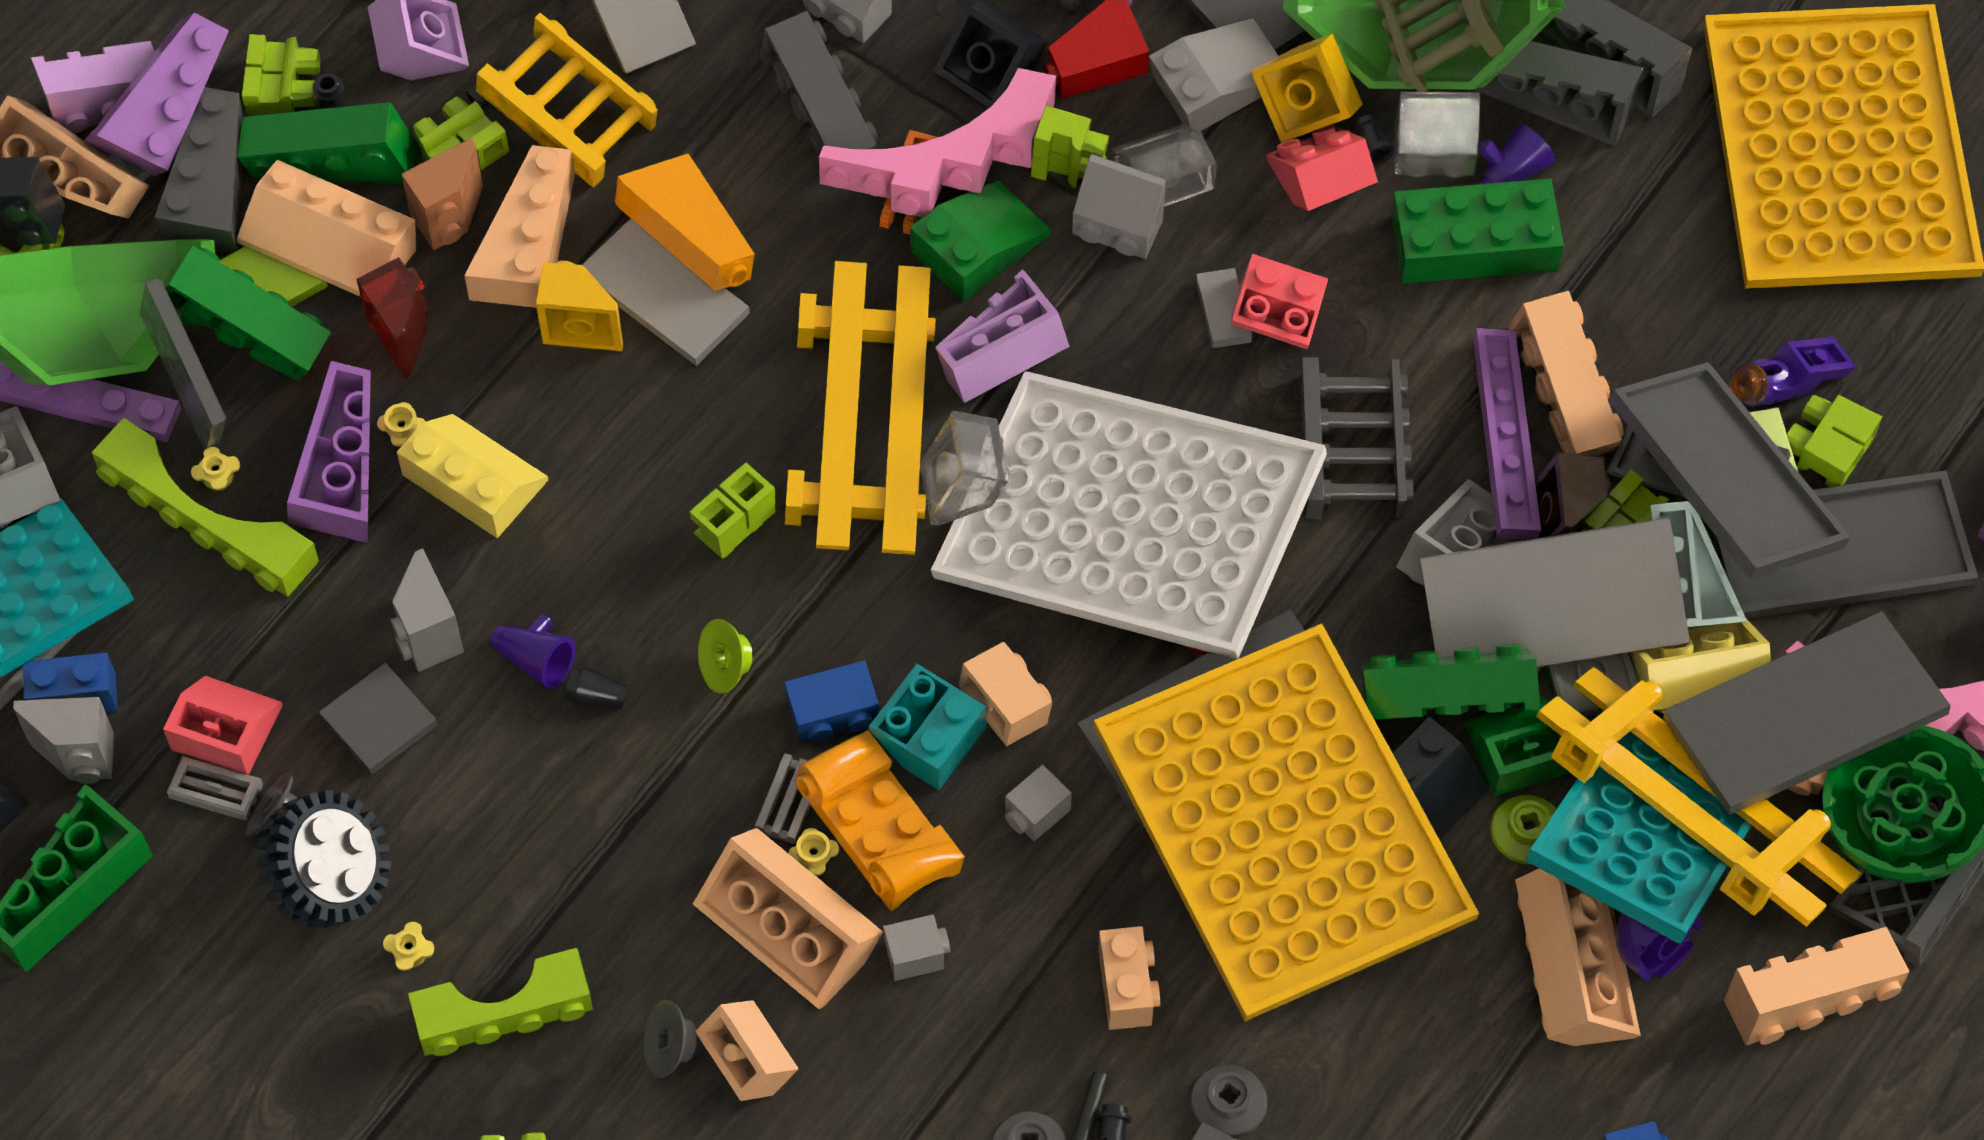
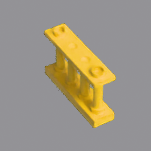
M539 13L535 17L533 34L537 40L505 71H496L487 63L477 73L476 92L543 147L570 149L574 172L594 188L604 178L606 160L603 155L637 121L651 131L656 126L658 109L647 94L636 92L569 37L567 31L559 22L549 20ZM549 49L566 62L534 95L524 94L515 85V82ZM578 73L581 74L595 88L563 120H556L545 111L544 106ZM609 97L625 112L592 144H585L575 136L574 130Z

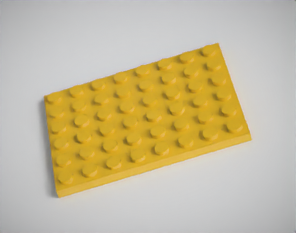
M1935 4L1705 15L1703 28L1745 289L1982 277L1984 272L1983 256Z
M1323 624L1094 720L1093 727L1244 1021H1248L1477 919L1479 915L1477 908Z

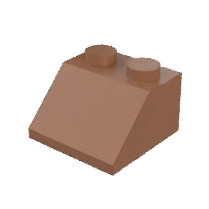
M472 138L402 173L410 216L415 219V224L433 250L443 245L455 243L462 235L469 231L483 188L476 145Z

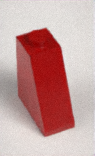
M1105 0L1048 47V63L1044 64V73L1056 76V88L1061 99L1148 73L1150 51L1127 0Z

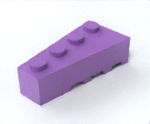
M196 13L180 19L152 54L151 59L129 83L128 88L117 102L110 107L104 115L105 117L91 131L84 142L153 176L168 171L229 30Z
M330 362L287 501L288 524L368 543L370 370L338 362Z

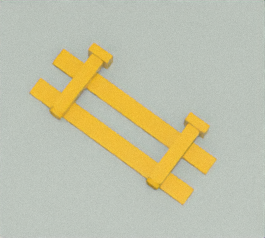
M835 261L832 306L816 305L817 294L801 293L797 348L813 349L814 338L830 339L821 480L820 483L804 482L805 471L788 470L785 525L801 526L802 515L818 516L816 548L849 550L851 518L884 520L882 553L915 555L917 518H925L926 494H918L926 344L927 342H934L936 318H928L931 268L899 265L896 311L864 309L867 263ZM862 341L894 344L886 487L853 485Z
M1592 667L1575 681L1573 687L1603 710L1599 716L1590 722L1558 696L1538 711L1536 717L1561 735L1551 755L1553 760L1583 783L1594 775L1599 765L1728 865L1731 870L1720 890L1753 916L1764 907L1768 898L1806 927L1824 911L1827 905L1786 874L1798 861L1840 894L1861 875L1860 871L1821 842L1824 834L1831 827L1830 819L1824 812L1809 809L1795 822L1766 799L1736 812L1773 841L1764 851L1759 853L1621 746L1617 741L1631 731L1716 797L1666 722L1653 713L1656 705L1663 698L1662 691L1656 683L1641 680L1626 692L1595 667Z

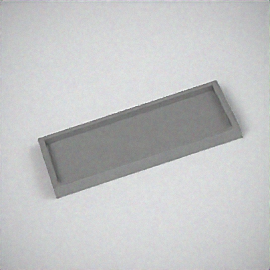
M1669 517L1420 558L1437 658L1454 656V650L1459 648L1478 647L1479 654L1496 652L1497 645L1519 643L1521 644V650L1528 649L1536 658L1537 667L1690 642Z

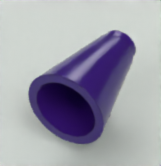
M1518 124L1500 151L1490 139H1486L1478 145L1477 149L1490 165L1478 184L1526 181L1555 163L1554 153L1534 130L1524 124Z
M543 614L539 615L527 629L499 625L493 631L490 639L492 648L496 649L499 654L547 689L558 687L566 679L572 668L576 653L575 642L571 637L546 633L552 627V621Z

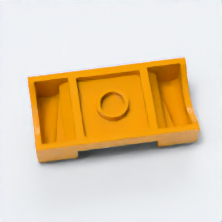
M869 730L801 764L795 784L802 796L808 800L870 883L874 892L879 895L888 909L893 911L925 885L941 878L954 877L960 874L965 856L941 825L934 828L890 771L891 759Z

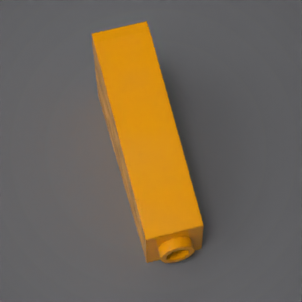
M689 154L618 176L615 203L618 208L714 291L730 286L736 287L745 281L751 280L755 254Z

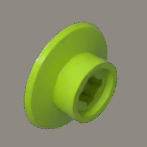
M723 619L711 620L704 627L698 643L699 668L706 684L711 690L720 694L731 691L738 684L741 676L749 671L752 664V649L748 639L744 635L738 634L737 630Z
M1519 795L1507 799L1497 807L1490 822V833L1496 848L1512 861L1532 865L1525 861L1526 857L1557 808L1549 801L1533 795ZM1533 821L1536 826L1535 828L1524 829V822Z

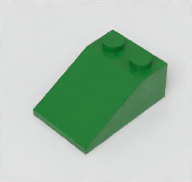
M998 180L983 186L981 193L969 192L938 205L910 227L911 253L926 267L931 268L930 271L959 299L965 302L1050 236L1052 230Z

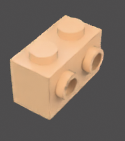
M1005 642L963 663L959 687L964 693L986 706V721L1006 747L1047 725L1052 706L1049 691L1043 684L1037 683L1028 672L1023 658L1019 654L1013 653Z
M1143 926L1100 930L1098 952L1109 1030L1152 1026L1153 1008L1160 1007L1158 981H1150L1148 967L1155 966L1152 940L1144 941Z
M753 1000L721 1004L695 1031L740 1101L773 1096L798 1070V1067Z

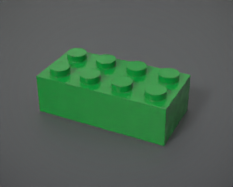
M1552 178L1394 191L1390 217L1401 284L1559 270L1564 243Z

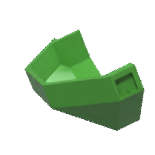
M1283 0V10L1315 40L1333 33L1348 70L1369 89H1416L1413 84L1407 87L1397 72L1396 66L1400 65V63L1396 60L1389 47V43L1393 40L1387 35L1381 23V20L1385 17L1379 11L1374 0ZM1407 0L1400 4L1402 12L1423 0ZM1454 0L1409 26V34L1417 32L1455 10L1457 3L1461 1ZM1487 0L1504 51L1490 58L1482 45L1477 48L1472 45L1425 72L1423 77L1427 89L1474 90L1487 86L1565 7V0ZM1464 22L1415 50L1417 59L1465 32V26L1469 24Z
M191 238L76 245L0 255V361L26 383L48 386L147 371L159 353L140 315L145 283L157 278L164 283L174 265L192 245L196 248L208 249L215 254L214 240ZM176 311L177 314H178V317H179V319H180V321H181V317H182L183 315H182L181 313H179L178 311Z

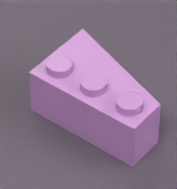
M151 41L103 47V54L81 57L79 51L67 52V59L45 62L43 56L32 57L31 59L53 120L73 134H76L102 121L106 112L117 102L128 88L129 83L143 69L155 51Z
M1023 269L1014 276L1016 283L1002 295L995 293L988 300L990 306L976 319L972 316L968 317L935 347L947 381L964 403L1069 347L1059 313Z

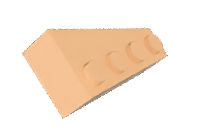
M7 95L0 106V158L39 157L60 196L112 215L130 218L147 191L148 184L84 142V140L27 101Z
M531 146L464 275L469 300L537 308L536 299L543 262L556 263L558 261L575 177L570 149Z
M1569 291L1523 303L1509 324L1508 329L1515 330L1516 338L1521 337L1523 341L1524 351H1521L1520 356L1526 369L1532 367L1537 373L1535 390L1540 401L1545 405L1550 404L1553 411L1549 412V422L1563 453L1595 457L1614 451L1622 441L1623 426L1618 414H1613L1608 402L1610 398L1609 386L1605 377L1599 376L1594 363L1597 360V354L1592 340L1586 339L1581 326L1583 324V313L1579 303L1572 301Z
M1887 927L1841 939L1832 946V951L1826 952L1825 948L1820 947V945L1805 949L1802 954L1789 963L1786 962L1784 956L1768 959L1766 962L1767 966L1756 972L1753 971L1751 965L1737 968L1724 1002L1745 1045L1747 1046L1758 1041L1762 1045H1766L1780 1039L1787 1030L1798 1026L1800 1030H1807L1821 1023L1824 1020L1823 1017L1838 1012L1840 1016L1847 1015L1858 1010L1865 1001L1876 997L1878 1001H1885L1896 996L1902 991V986L1909 974V970Z

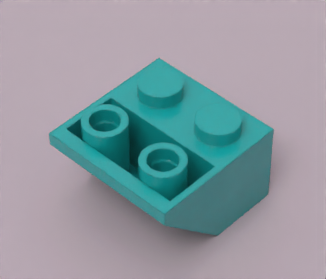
M916 664L869 725V730L905 770L935 789L940 790L986 729V706L924 667Z

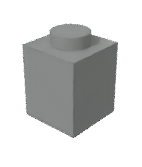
M1042 764L1005 796V818L1017 833L1022 834L1025 832L1035 841L1071 810L1072 793Z
M934 914L883 926L884 943L894 981L944 970V954L951 952L945 927L937 928Z

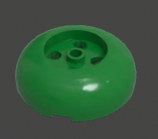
M1922 726L1833 767L1827 772L1822 799L1823 812L1829 817L1831 822L1829 833L1837 847L1850 861L1868 873L1880 878L1896 882L1917 883L1936 880L1952 874L1969 863L1984 846V761L1975 750L1954 735L1940 729ZM1939 799L1944 803L1942 811L1937 812L1930 809L1929 803ZM1875 814H1883L1889 821L1884 817H1873V819L1871 817ZM1914 832H1921L1925 834L1926 837L1923 839L1912 838L1911 834Z

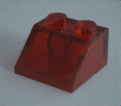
M398 257L356 280L367 322L403 377L407 378L413 373L427 330L424 311L429 308L421 293L424 285L418 273L413 267L407 270Z

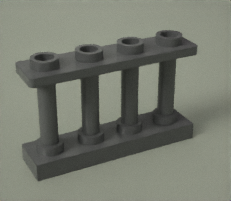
M1302 357L1300 372L1302 440L1322 444V432H1328V428H1391V448H1330L1329 444H1322L1325 445L1327 455L1306 501L1305 519H1322L1324 504H1331V500H1394L1395 518H1404L1406 504L1413 503V480L1406 479L1405 468H1411V444H1404L1403 432H1409L1410 414L1409 408H1402L1401 398L1407 397L1408 376L1407 373H1400L1399 359H1391L1388 377H1327L1326 373H1319V357ZM1327 393H1389L1390 412H1328V408H1321L1320 397H1326ZM1330 464H1392L1393 484H1331V479H1324L1323 468H1329Z

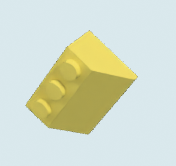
M454 414L423 422L397 451L401 472L404 477L497 539L548 481V476Z
M1748 620L1746 622L1688 627L1689 643L1630 652L1638 682L1641 680L1644 682L1652 681L1662 691L1663 698L1654 709L1659 713H1664V710L1771 662L1770 643Z

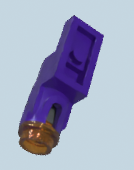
M1834 337L1786 342L1772 358L1758 359L1752 364H1744L1738 367L1729 379V388L1743 404L1750 406L1770 405L1790 399L1804 398L1811 394L1823 380L1846 378L1856 366Z

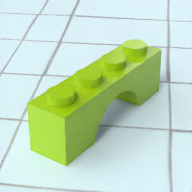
M577 948L535 959L532 975L525 987L513 997L501 1002L482 1003L473 1001L462 995L451 982L408 993L425 1056L430 1054L435 1056L448 1055L455 1052L459 1046L474 1042L477 1044H489L498 1040L501 1035L514 1031L520 1033L533 1032L541 1028L544 1023L558 1019L561 1021H573L584 1016L585 1012L593 1010Z

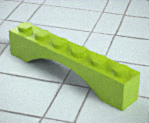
M124 417L92 451L98 468L96 473L105 483L112 487L118 484L127 490L128 495L134 502L144 508L150 505L159 511L160 517L168 525L176 529L179 526L190 532L191 537L201 547L207 550L213 547L222 553V557L230 566L239 571L243 568L254 575L255 580L263 588L270 592L276 589L286 597H289L319 562L314 543L283 522L260 523L236 520L216 514L197 504L181 491L168 475L155 438Z

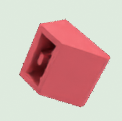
M1328 125L1312 131V136L1300 141L1299 139L1284 141L1277 145L1278 150L1266 154L1269 165L1293 205L1307 211L1378 182L1365 138L1334 125Z
M1252 254L1240 283L1232 310L1231 324L1308 349L1328 279Z
M204 676L180 694L163 730L172 751L249 775L283 705L281 701Z

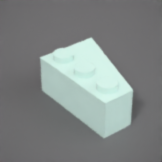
M1689 501L1651 505L1652 520L1669 517L1671 521L1687 627L1746 622L1745 615L1702 520Z

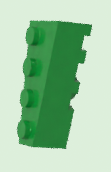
M391 102L243 117L237 157L252 178H263L276 160H279L325 181L403 184L402 173L416 167L418 143Z
M192 245L174 265L163 283L175 310L183 315L181 322L196 329L197 325L207 326L215 330L218 341L230 347L242 348L246 346L251 349L249 352L251 358L299 381L310 370L331 331L324 328L322 321L314 315L300 313L289 306L288 300L282 295L273 291L267 292L255 285L253 278L247 273L240 270H231L220 263L218 256L210 250L196 248Z
M1519 643L1497 645L1496 652L1479 654L1478 647L1459 648L1454 650V656L1438 658L1436 651L1417 652L1412 654V660L1396 661L1395 655L1374 656L1370 658V664L1361 665L1364 702L1374 719L1422 717L1427 715L1428 709H1435V714L1457 715L1468 712L1471 705H1477V710L1487 711V713L1505 712L1507 708L1511 707V703L1525 702V710H1541L1537 661L1528 649L1521 650V644Z
M86 784L77 794L78 802L70 813L64 812L56 823L55 828L57 831L44 849L39 847L30 859L32 865L22 879L15 880L0 901V950L25 972L32 968L153 857L142 832Z

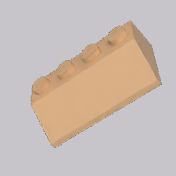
M276 160L255 187L237 236V243L376 303L416 252L415 219Z
M758 828L730 838L693 902L695 907L818 1009L823 1008L860 970L883 934L881 929Z
M1540 868L1515 879L1518 892L1517 902L1523 916L1526 931L1525 942L1532 960L1534 970L1533 981L1539 995L1542 1025L1547 1034V1039L1571 1046L1635 1039L1641 1036L1626 963L1620 958L1616 947L1617 921L1614 908Z

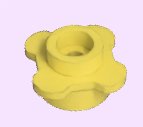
M402 402L389 407L385 414L379 417L377 425L379 430L388 433L394 446L401 447L425 420L416 416L411 404ZM404 422L405 426L399 427L398 424Z
M209 447L204 451V458L199 465L192 467L191 475L195 481H203L206 487L220 491L233 481L234 472L240 469V462L235 456L227 457L221 454L217 447ZM218 466L219 470L212 471V468Z
M808 828L802 832V835L797 840L796 847L790 848L788 854L801 865L808 868L812 874L820 876L825 873V865L830 858L838 855L839 845L836 841L829 840L824 833L817 829ZM816 849L818 853L811 855L810 850Z
M417 922L407 923L404 930L396 935H387L383 941L384 949L393 954L396 960V967L402 971H408L413 967L419 966L434 953V944L424 938L422 927ZM407 943L413 944V947L411 949H406L405 945Z

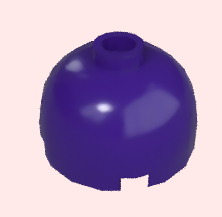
M1620 912L1615 938L1620 958L1646 981H1652L1650 975L1654 973L1660 978L1668 975L1681 964L1693 948L1694 943L1689 940V937L1692 934L1693 928L1700 932V915L1694 921L1682 943L1679 944Z

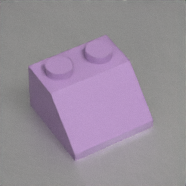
M375 0L368 6L381 71L408 80H416L463 71L469 67L456 3L448 0Z

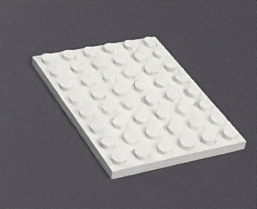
M1025 371L937 555L931 572L933 577L938 580L1238 659L1326 458V448L1322 444Z

